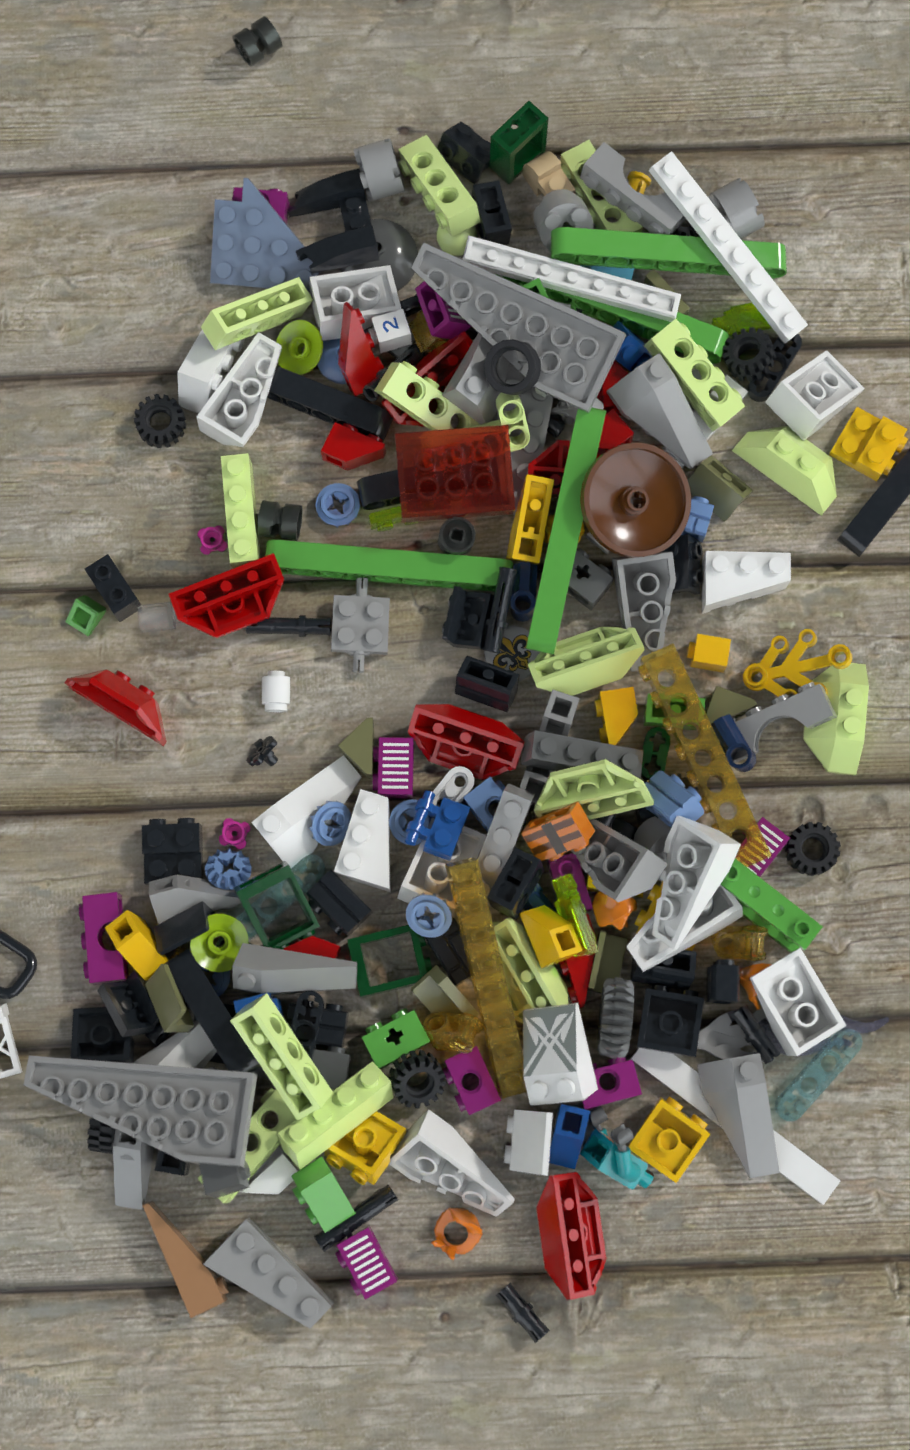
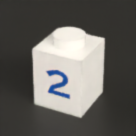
M403 309L371 318L372 328L368 329L374 345H378L380 353L412 344L411 332Z

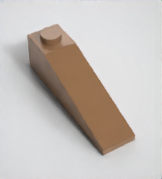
M153 1201L143 1205L190 1318L225 1302L229 1289L223 1276L218 1277L215 1271L203 1265L206 1260Z

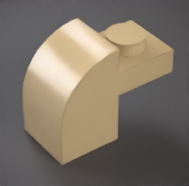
M547 151L523 166V177L536 196L542 193L545 196L552 191L566 189L575 194L576 189L561 169L560 160L552 152Z

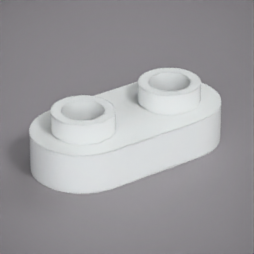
M461 766L452 768L434 789L435 797L432 803L437 806V802L443 798L462 803L463 797L471 792L474 786L472 772ZM456 778H464L466 781L465 785L462 787L456 786L454 783Z

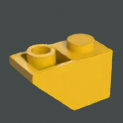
M634 687L600 691L598 700L594 701L596 717L602 718L603 728H599L601 743L617 746L638 716Z
M546 905L520 913L541 968L562 962L583 951L572 923Z
M126 910L105 927L116 949L144 980L148 981L159 966L168 961L165 954L160 955L157 952L155 936L147 922L129 910Z

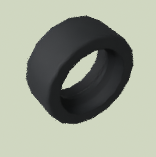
M514 339L502 340L495 344L487 353L484 362V374L488 383L496 391L508 395H519L531 390L538 382L541 373V361L536 350L529 344ZM516 350L526 357L528 372L521 382L510 385L499 378L497 364L502 354L507 351Z

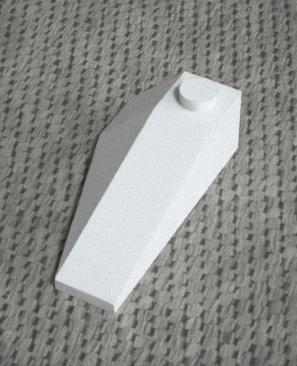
M343 755L272 805L252 821V824L283 862L286 861L292 870L309 857L318 846V842L312 838L313 833L309 829L313 822L310 816L316 814L318 811L317 806H323L326 801H338L345 804L362 777ZM327 819L324 823L327 826H331L333 820Z

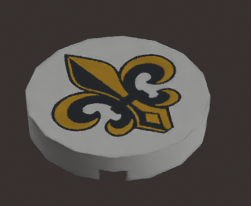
M508 626L507 629H504L500 654L484 651L485 662L520 674L519 681H522L531 675L528 664L534 661L540 652L526 649L529 636L528 630L518 626Z

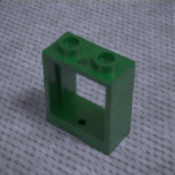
M527 101L490 137V168L508 185L523 172L525 164L539 157L546 150L549 118L530 101ZM516 125L517 129H513L512 126Z
M286 861L234 887L264 947L283 950L290 946L289 942L297 938L300 940L306 939L315 933L314 929L320 927ZM286 879L306 919L268 939L248 899Z
M409 924L347 939L352 962H357V985L361 998L413 986L432 969L430 958H424L421 949L422 946H426L425 937L414 932ZM410 933L420 975L371 986L361 945Z

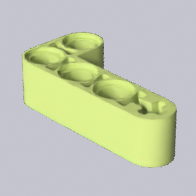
M500 393L497 396L496 408L499 420L427 438L421 445V454L425 467L432 471H439L525 448L530 441V433L519 395ZM509 403L516 404V407L511 411L503 410ZM513 430H522V433L520 435L510 436V433ZM488 436L495 437L491 443L482 442ZM461 443L468 445L464 450L455 449ZM449 447L450 453H446L445 448ZM436 451L437 455L432 456L431 453Z

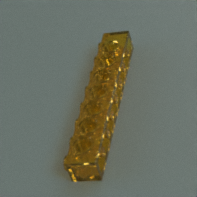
M674 643L641 657V666H638L639 673L643 681H649L653 692L650 693L651 699L656 709L661 707L666 717L662 719L668 735L673 734L678 743L674 745L675 751L680 761L685 760L690 769L686 772L692 787H698L701 793L702 800L700 804L705 810L704 813H710L714 824L710 825L711 828L721 831L730 838H732V833L735 830L745 833L746 843L740 846L735 858L746 867L771 857L770 850ZM669 673L673 677V684L668 687L662 686L658 681V675ZM681 699L685 703V711L682 713L674 712L670 707L671 700ZM685 725H693L698 731L697 738L687 739L682 733L683 727ZM704 751L709 755L710 762L707 766H700L696 763V752ZM716 777L721 781L722 789L720 792L714 793L708 789L707 781L709 778ZM722 804H729L733 807L734 816L732 819L721 817L719 808Z
M472 857L447 863L445 868L497 1092L502 1098L526 1093L523 1052L479 862Z

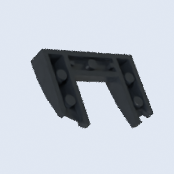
M360 168L324 178L295 193V199L297 200L294 206L288 208L289 218L340 208L345 232L324 238L296 250L297 259L300 262L306 258L313 262L309 266L311 273L379 261L376 238L360 178Z

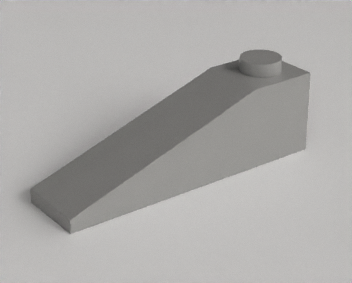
M478 333L442 396L479 424L491 422L497 411L496 399L501 392L496 391L485 377V358L493 346ZM501 356L497 364V373L499 378L505 382L509 361Z
M660 353L638 366L606 391L625 418L636 422L643 428L645 434L656 438L664 445L665 450L689 469L713 454L675 375Z
M659 552L651 556L635 558L624 556L611 558L623 629L635 628L645 649L632 665L630 671L659 668L667 618L670 614V602L676 583L673 552Z
M595 819L589 820L595 830L589 840V845L577 852H574L572 849L571 852L577 856L582 868L593 880L592 883L596 889L617 902L652 889L667 863L647 848Z
M242 943L233 964V988L246 992L282 995L303 993L309 990L318 992L354 989L357 985V962Z
M760 1053L697 1064L702 1093L731 1142L749 1178L780 1173Z

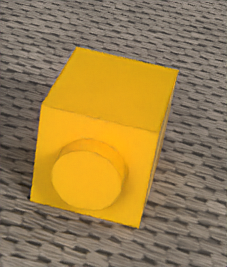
M697 634L694 642L689 641L687 658L691 659L690 667L724 673L728 664L731 639Z

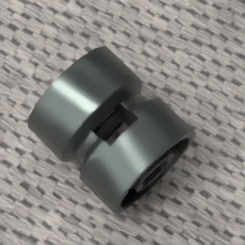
M266 16L253 22L250 30L244 28L233 35V41L238 52L250 67L263 60L265 53L271 55L282 48L281 38Z
M262 500L258 516V536L274 538L279 534L282 539L298 541L302 525V505L286 503L281 507L279 502Z
M452 517L442 524L438 535V544L444 554L466 555L470 552L476 534L474 526L470 521L463 517Z

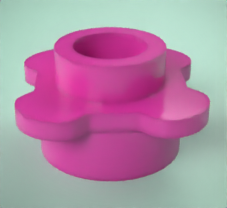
M222 526L202 528L198 531L197 536L202 544L200 551L204 555H209L213 551L224 552L227 549L228 545L223 537L225 530ZM211 538H214L215 541H214V542H210V539H211Z
M232 818L225 819L222 835L219 836L220 844L223 846L233 845L239 850L244 849L247 845L245 841L246 835L251 830L250 825L247 822L239 823ZM236 831L237 836H232V833Z

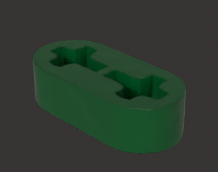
M661 727L650 729L644 738L641 777L644 780H650L653 776L649 775L648 769L644 768V765H649L651 757L656 758L655 767L659 768L660 771H665L670 747V735ZM656 734L661 735V740L665 741V744H660L658 752L653 751L654 742L650 741V738H654Z

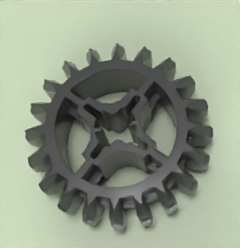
M617 977L615 979L607 978L603 984L597 1049L600 1055L607 1056V1058H624L628 1053L634 1011V986L631 980Z

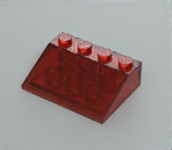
M508 425L395 433L401 523L444 520L452 517L471 518L510 515L514 513L515 499Z

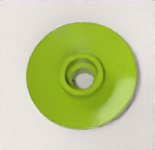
M295 320L288 323L280 331L276 343L282 346L278 364L281 368L296 374L303 375L313 370L322 356L323 339L318 328L311 322Z
M222 913L212 914L208 916L209 930L190 940L191 953L197 963L209 971H229L233 969L234 961L242 943L249 944L248 934L243 924L235 917ZM221 936L224 938L222 946L218 947L213 944L215 937Z

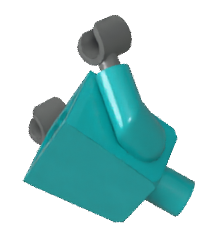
M601 1106L591 1109L589 1120L594 1130L580 1154L596 1169L631 1190L635 1189L637 1184L647 1188L652 1183L654 1174L647 1169L648 1163L630 1151V1148L626 1146V1143L634 1139L632 1131L629 1128H625L624 1124L612 1130L610 1138L607 1135L606 1128H602L600 1125L608 1120L604 1109Z

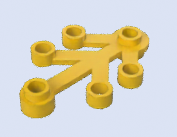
M804 629L799 633V640L782 665L771 668L778 655L786 653L790 647L788 640L784 636L778 635L772 639L771 647L760 663H753L745 669L743 682L752 691L766 689L777 697L785 694L796 695L798 693L794 689H785L773 681V679L785 677L801 687L814 682L801 673L833 666L836 669H845L852 662V653L847 646L837 644L830 648L827 655L799 661L806 649L813 647L817 643V636L814 631ZM811 634L813 636L812 640L804 642L803 638L805 635ZM779 641H784V647L781 649H777L776 643ZM844 654L846 655L845 661L837 662L836 658L838 655ZM756 674H762V679L759 682L753 681V677ZM814 682L815 685L821 684L824 687L826 694L828 695L827 688L824 684L820 682Z

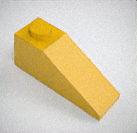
M526 474L510 532L506 559L531 562L532 564L540 563L554 479Z

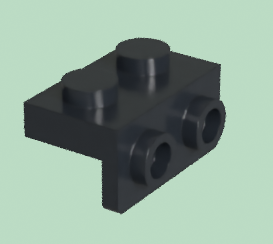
M462 121L443 132L437 150L450 166L473 184L477 183L482 172L490 167V142L483 139Z
M689 534L680 535L670 547L661 551L673 552L676 583L672 594L690 592L697 595L700 594V586L703 584V574L700 570V559L703 555L702 545Z
M454 586L453 593L448 601L449 610L447 618L442 626V639L453 647L483 650L488 625L485 624L486 619H490L494 595L491 593L466 591L460 586Z
M136 970L130 974L126 981L102 983L97 990L122 1037L149 1034L159 1023V1018L145 986L146 981Z

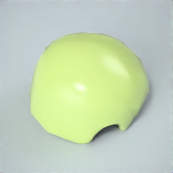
M475 225L453 237L446 228L441 229L439 226L436 239L442 251L453 256L464 255L468 236L477 238L478 234Z

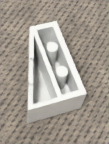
M201 330L178 370V400L182 408L200 413L227 376L236 353L241 351L245 339L214 350L205 333Z
M706 551L702 559V614L719 607L734 605L736 602L750 598L754 599L786 589L791 581V553Z
M360 789L334 873L339 877L391 892L390 811L388 797Z

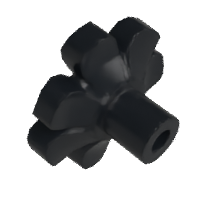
M268 736L264 740L258 739L254 743L256 748L251 749L246 760L247 763L252 767L254 765H261L263 761L269 766L275 765L278 758L274 755L272 749L277 745V741L272 736Z

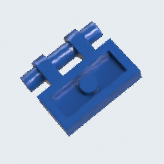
M426 790L422 799L417 801L415 806L416 814L413 821H410L406 828L407 836L405 843L415 846L418 838L425 840L424 852L450 861L471 807L447 798H443L440 807L435 806L432 803L435 794ZM427 816L435 819L431 829L424 827Z

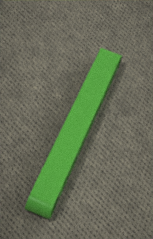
M559 227L551 231V258L570 264L731 276L701 237ZM742 240L772 279L786 275L785 245L781 243Z
M495 274L520 286L527 284L524 281ZM545 288L549 299L555 302L570 304L571 309L575 311L576 308L584 310L582 314L612 326L619 320L635 335L648 340L671 323L666 320ZM677 312L676 319L689 329L690 337L693 341L705 349L708 354V360L712 364L721 362L724 353L723 346H726V340L729 338L728 333L721 328ZM674 347V350L684 353L681 348Z
M592 407L589 413L579 408L577 410L526 649L553 655L555 652L583 522L580 505L581 488L588 469L597 457L606 410Z
M286 540L267 541L265 556L272 553L275 554L282 574L348 580L362 578V581L363 578H367L368 581L443 588L460 586L467 590L495 592L499 567L513 569L512 561L501 558Z

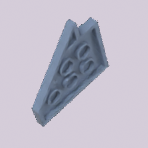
M243 178L242 202L215 199L210 283L271 288L299 277L307 291L310 292V277L319 276L320 272H310L309 266L313 262L309 258L301 262L297 259L296 250L305 246L249 178Z

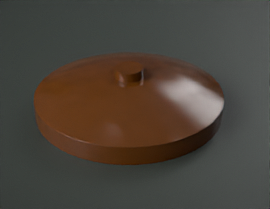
M627 443L606 451L593 462L582 483L580 505L584 522L591 535L600 545L620 556L631 558L645 557L667 549L680 537L690 516L691 492L685 473L677 461L667 452L646 443Z

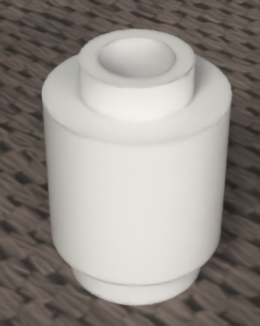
M268 671V676L262 677V705H265V712H287V705H290V677L285 676L284 671Z

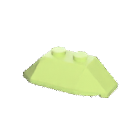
M789 426L747 432L732 450L821 516L837 497L832 457L807 439L803 441Z
M599 627L558 641L554 655L540 652L535 660L528 664V668L537 688L550 692L553 689L573 696L622 679L645 649L635 628Z
M851 663L845 669H836L830 666L812 680L815 683L820 682L825 685L828 691L827 696L837 717L812 729L804 725L803 740L821 762L826 772L846 775L857 774L865 739L869 692L866 664Z
M604 759L551 772L534 806V812L537 817H541L579 801L588 819L591 820L654 805V800L644 781Z
M509 917L486 932L485 969L515 1020L523 1023V1011L525 1009L568 1004L566 984L554 964L544 968L540 967L524 926Z

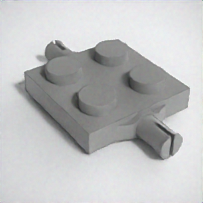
M357 578L356 594L350 596L334 595L331 652L347 653L353 656L352 672L357 673L359 662V673H364V659L366 656L372 654L387 655L390 598L367 595L368 579L363 578L362 589V578Z

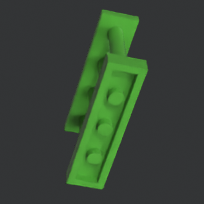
M736 858L734 859L729 872L720 885L736 897L742 906L743 916L788 952L792 953L798 948L806 950L823 926Z

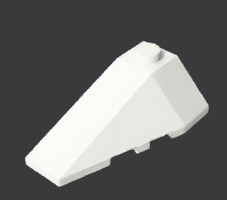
M259 332L197 415L198 426L201 432L223 445L244 447L259 426L282 349L280 344Z
M676 816L665 841L664 852L667 853V866L660 875V880H663L661 897L657 899L652 935L673 950L678 949L729 872L740 848V843L717 829L682 816Z
M719 885L678 949L673 950L652 935L655 914L644 924L626 947L644 972L719 932L743 916L742 906L733 894Z
M198 1020L193 1022L194 1026L189 1033L178 1032L137 1059L134 1064L203 1069L217 1051Z
M430 1110L413 1123L390 1156L389 1164L410 1180L420 1183L422 1179L438 1186L436 1191L446 1194L447 1191L462 1197L464 1203L496 1217L512 1205L515 1200L458 1132Z

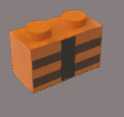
M579 801L531 820L521 834L534 857L542 862L547 859L555 861L562 857L565 852L572 849L574 852L584 849L589 845V840L595 830Z

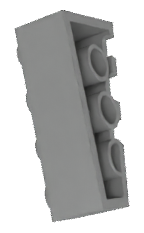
M250 1217L203 1264L309 1329L334 1303Z

